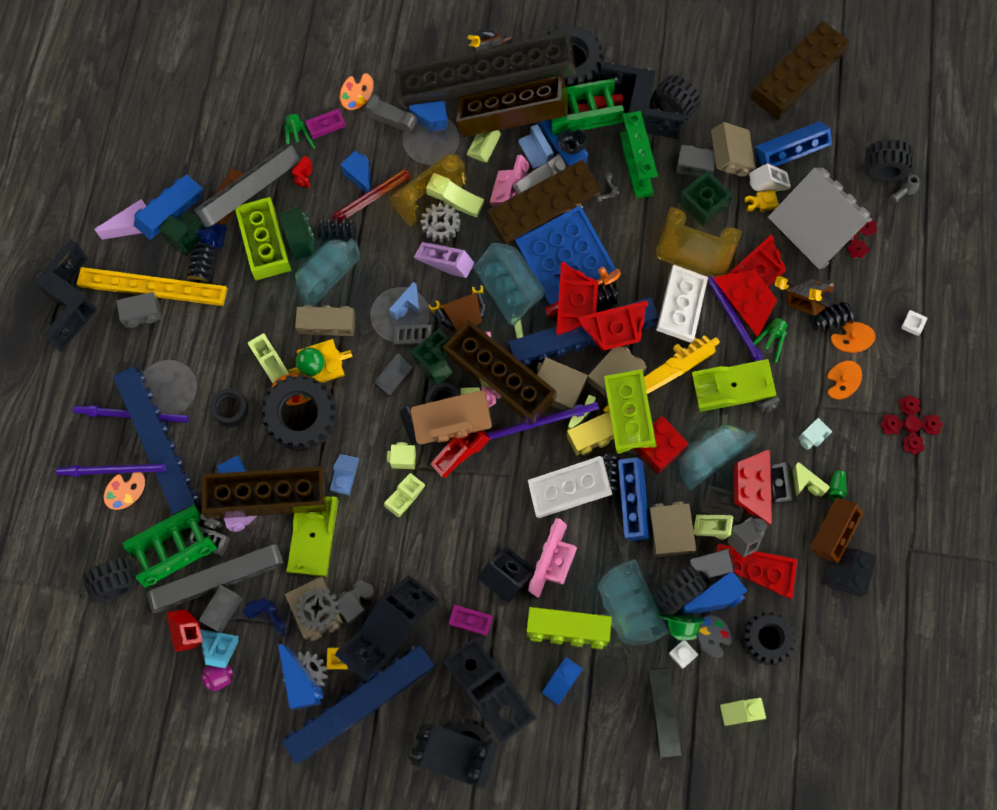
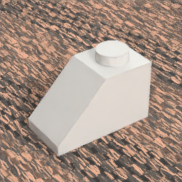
M765 164L749 173L750 185L756 191L762 192L773 189L775 191H782L791 188L787 172L772 165Z

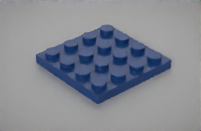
M581 205L515 240L550 305L558 301L561 262H565L569 267L576 271L579 270L585 276L591 277L594 280L601 278L598 269L601 267H605L608 274L616 270Z

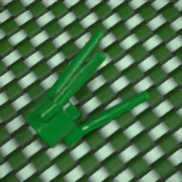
M297 114L286 116V125L284 126L286 145L290 144V132L294 134L295 141L299 142L297 132L302 129L309 144L315 149V145L304 126V122L300 121Z
M775 318L772 324L768 323L766 329L753 342L756 345L769 331L771 336L765 346V349H768L774 338L780 337L774 359L775 363L778 362L783 341L787 334L785 330L788 326L780 318Z

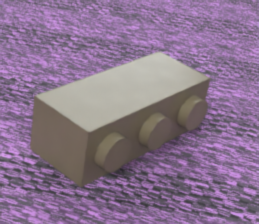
M304 305L297 307L295 328L298 335L354 336L356 315L354 308L349 306L332 308L327 305L321 307Z

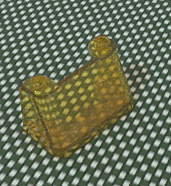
M448 154L438 159L391 195L393 208L410 226L417 221L415 212L418 210V205L415 202L427 193L426 187L433 173L450 179L451 182L460 188L466 184L465 163L459 156Z
M670 207L657 246V257L662 261L709 277L713 276L715 278L726 275L742 231L729 227L723 230L719 238L684 226L686 221L685 213Z

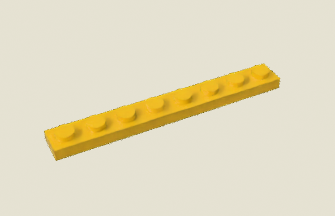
M81 267L77 285L83 288L135 295L154 292L158 298L224 306L227 294L226 286Z

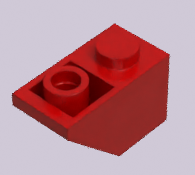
M187 609L166 613L175 652L194 649L203 642L199 622Z

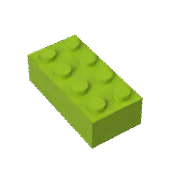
M271 197L242 204L235 208L251 272L255 280L292 271Z
M530 607L526 637H529L530 641L542 642V639L550 640L552 644L571 642V646L583 647V644H589L593 649H603L610 642L612 617Z

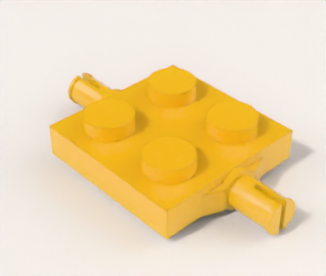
M333 339L309 346L319 350L325 358V366L321 373L310 377L323 383L345 376L342 360L353 357L351 350L339 353ZM296 367L289 369L290 374H301Z

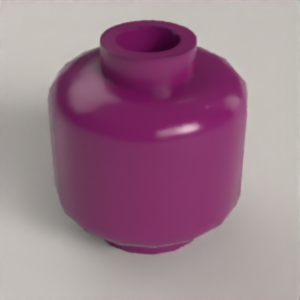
M227 664L226 668L209 665L203 669L201 679L207 690L211 689L216 692L231 683L230 676L233 675L229 664Z

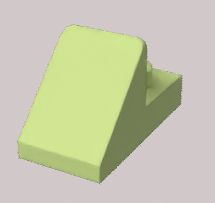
M799 462L792 469L796 496L805 485L813 495L820 497L830 488V486Z
M696 515L694 534L697 536H715L720 540H724L731 536L733 516Z
M762 698L720 705L724 726L766 719Z

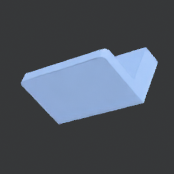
M538 124L531 127L530 135L519 139V144L534 170L553 158L554 153Z

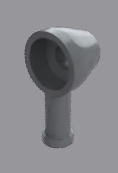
M910 175L904 178L900 184L901 189L892 194L890 200L893 203H897L905 194H915L920 187L919 177L917 175Z

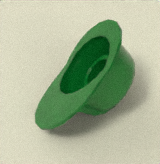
M657 614L658 617L667 619L671 635L678 640L696 639L700 623L705 622L700 617Z

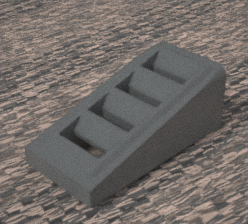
M432 325L394 326L393 345L431 346ZM399 331H403V340H399ZM407 331H411L410 339H407ZM414 331L418 332V339H414ZM422 332H426L425 339H422Z
M199 526L203 535L205 533L207 534L206 537L213 536L212 541L214 544L217 539H220L217 549L211 553L223 557L230 538ZM192 530L186 541L189 545L197 543V541H193L195 536Z

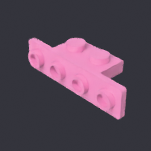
M517 155L513 170L498 171L490 203L493 206H497L517 195L512 185L524 178L529 170V162L522 155Z
M558 518L555 519L554 524L550 528V535L543 546V553L536 564L534 576L529 582L528 592L537 598L540 597L546 580L564 584L577 547L561 542L567 525Z

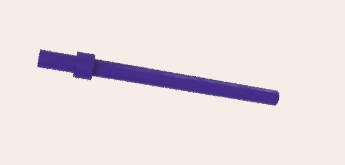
M708 277L709 285L748 348L751 359L755 362L763 360L761 351L755 347L724 293L713 280L714 277Z
M597 402L584 406L580 404L574 406L573 409L538 418L532 426L527 422H523L486 434L491 439H495L573 416L581 417L585 413L598 410L599 406Z
M75 405L73 408L74 413L88 414V416L92 417L102 415L131 418L128 410L99 408L97 405H89V407ZM166 413L159 415L161 421L189 422V415Z
M143 464L90 467L71 465L70 467L57 468L56 474L80 477L84 474L165 472L166 465Z

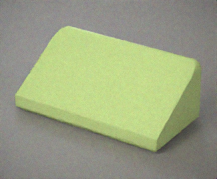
M497 130L477 134L467 155L482 162H488L501 133Z

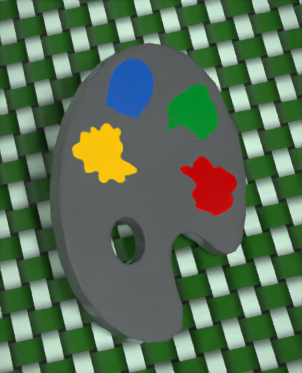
M705 616L703 618L705 622L699 625L698 641L708 655L721 658L724 653L719 643L731 644L730 630L724 621L717 616Z

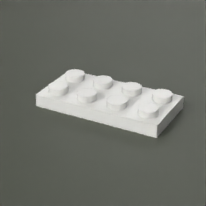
M676 265L672 266L657 331L692 343L695 338L708 277Z
M601 456L528 480L536 517L538 518L612 495L604 461Z

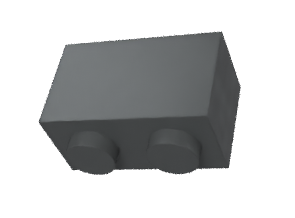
M682 145L676 173L711 179L716 162L714 151L711 149L695 148L692 145Z
M154 292L116 300L119 318L125 328H134L143 323L151 324L162 319L159 299Z
M220 585L199 621L222 633L243 598Z

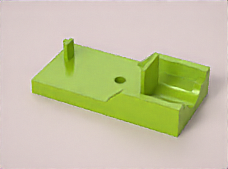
M769 359L731 367L720 366L692 372L700 412L776 397ZM736 383L737 386L732 387L731 384Z
M643 370L604 376L617 453L621 454L638 447L655 448L656 441ZM628 409L633 410L631 413L627 412Z
M326 497V511L294 513L293 535L287 573L327 577L339 502L337 497ZM311 533H315L314 538L310 537Z

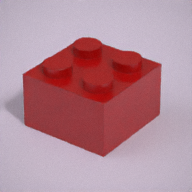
M663 416L653 423L656 447L633 448L657 474L686 451L689 445Z

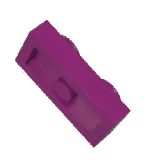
M339 109L306 121L312 139L346 127Z
M454 605L449 625L488 636L493 616Z

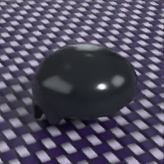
M568 128L558 137L560 149L571 155L582 152L587 142V135L580 128L576 131H571Z

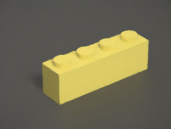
M632 409L627 410L628 413L633 411ZM610 411L567 430L566 436L576 456L580 454L582 456L587 455L593 451V448L597 446L602 448L608 445L610 440L614 439Z

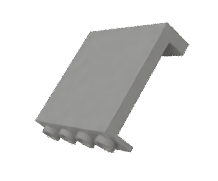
M823 167L814 168L768 217L818 269L825 268L830 263L829 260L867 222L872 220L869 217L870 213L864 207L860 208L856 204L857 200L851 194L847 195L842 190L843 186L838 181H833L829 177L830 173Z

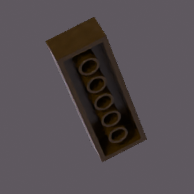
M822 20L754 88L751 100L775 119L779 120L845 53L850 41Z
M559 75L461 96L458 101L456 122L463 137L565 117L567 116L568 90L563 76Z
M582 159L487 211L485 217L501 245L505 248L525 234L596 198L600 194L601 189Z
M467 320L443 346L445 356L530 426L537 421L557 398V391L470 320Z
M323 466L202 474V514L206 519L326 511V484Z

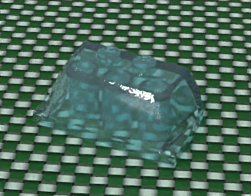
M352 238L348 242L339 239L328 240L295 273L297 292L305 305L314 307L361 259L357 242Z
M492 243L473 266V269L510 325H515L545 294L544 288L518 249L510 245Z
M723 424L716 430H710L704 434L701 441H695L689 445V450L683 454L678 462L680 475L687 488L691 491L747 449L757 436L755 432L750 430L747 433L737 426Z
M636 559L612 568L602 577L598 584V590L603 599L604 608L612 617L611 624L617 630L622 643L633 646L645 645L669 634L663 619L657 616L660 612Z

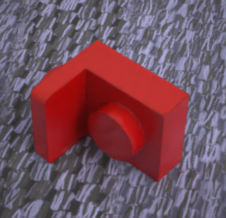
M306 156L293 169L292 175L294 182L298 186H304L309 189L310 183L307 177L311 174L313 167L311 160Z

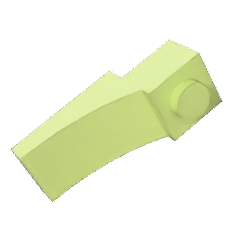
M433 173L426 187L427 195L444 201V205L449 204V207H454L474 217L478 216L484 204V199L465 191L451 182L450 179Z
M264 333L247 342L272 383L281 376L289 374Z

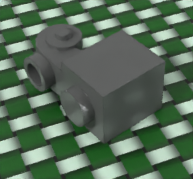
M750 517L744 523L732 527L731 536H729L727 542L744 558L758 550L761 539L765 534L767 523L762 519Z
M363 580L356 582L353 585L354 589L348 593L345 591L336 598V602L340 603V606L337 608L350 625L366 614L360 604L361 599L370 600L375 594L372 585L365 583Z

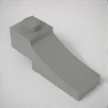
M559 154L512 185V187L519 194L567 168V165Z

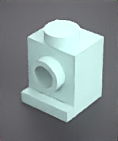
M818 418L798 439L801 445L808 450L813 445L818 447L832 431Z

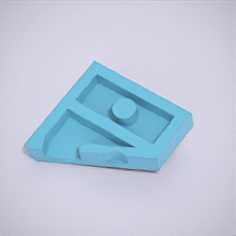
M200 630L203 640L201 646L205 665L226 668L238 644V636Z

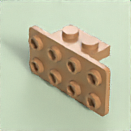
M482 390L411 408L416 441L420 445L435 441L445 442L452 437L462 438L468 436L469 433L492 427L486 393Z

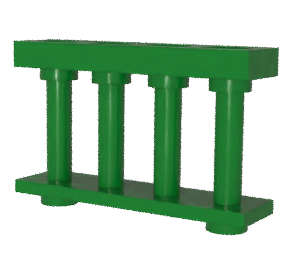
M614 78L567 87L568 102L572 114L551 119L552 135H559L568 128L571 131H576L579 128L586 130L623 123V106H615L611 95L614 94ZM604 95L608 108L597 110L594 97ZM587 99L590 111L579 113L576 100Z
M641 111L623 114L626 132H620L619 138L635 199L653 196L654 192L650 178H656L658 174Z
M195 505L180 511L122 543L132 558L137 557L143 572L136 575V578L144 588L155 584L160 579L217 549L209 536L204 538L198 522L202 521L200 518L201 513ZM191 527L197 543L186 548L180 532ZM173 537L179 553L168 558L162 542ZM155 547L161 562L150 568L144 552Z

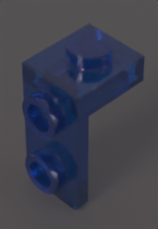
M213 224L207 227V229L197 228L196 233L203 243L212 245L213 249H223L227 232L225 225Z
M262 598L259 601L253 600L246 605L247 608L243 612L248 619L251 620L267 611L278 633L282 637L286 635L284 631L286 625L281 618L277 619L274 613L277 609L272 601L268 602L265 598Z

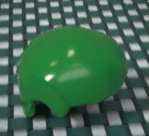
M304 348L295 358L296 368L306 376H315L321 373L325 366L323 354L315 348Z

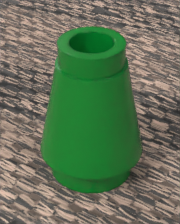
M834 471L829 485L830 488L827 490L828 497L831 500L835 501L836 498L844 500L845 496H847L846 473L844 471Z

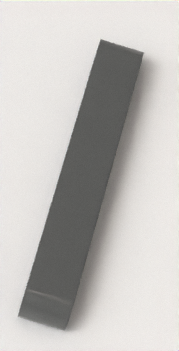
M287 144L196 208L195 212L203 225L209 227L299 163L300 158L293 145Z
M278 545L267 546L148 591L146 594L152 613L167 610L215 592L219 589L220 585L228 587L282 566L284 562Z

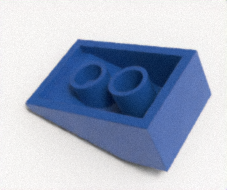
M731 571L685 605L679 611V614L684 616L721 610L729 605L733 608L745 599L743 594L747 592V589Z
M283 644L278 645L290 709H301L321 704L320 699L323 698L321 686L317 685V682L290 647Z

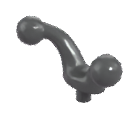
M606 173L605 175L611 192L598 195L595 198L598 202L605 198H614L615 195L620 194V191H617V187L611 183V173Z

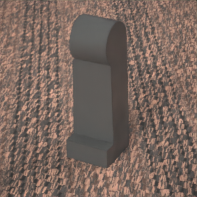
M374 94L365 107L368 117L408 133L412 132L418 122L417 117L412 113L405 112L381 101L380 97Z

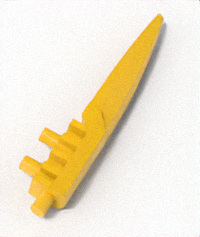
M704 335L700 340L695 337L692 343L688 345V349L676 344L673 347V350L676 352L674 357L644 377L647 394L683 375L715 353V346L720 343L718 338L715 337L709 340ZM609 405L606 406V407L603 409V411H605V412L610 411V410H609Z

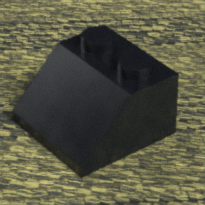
M506 546L487 563L478 579L509 604L534 576L536 570Z
M846 548L838 564L828 561L822 585L858 597L866 595L877 555L859 549Z

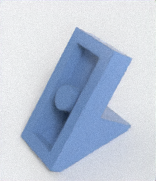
M414 282L389 309L391 317L395 320L400 316L403 317L407 313L408 307L420 315L417 285Z
M343 454L339 455L333 466L335 472L330 487L331 492L350 496L359 458Z

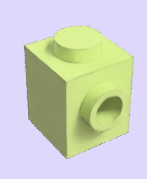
M403 442L391 445V451L387 452V462H390L391 468L415 469V446Z

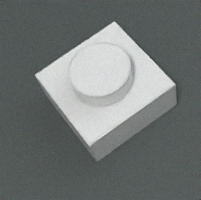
M910 310L901 329L919 336L927 317Z
M685 640L669 653L682 669L698 656Z

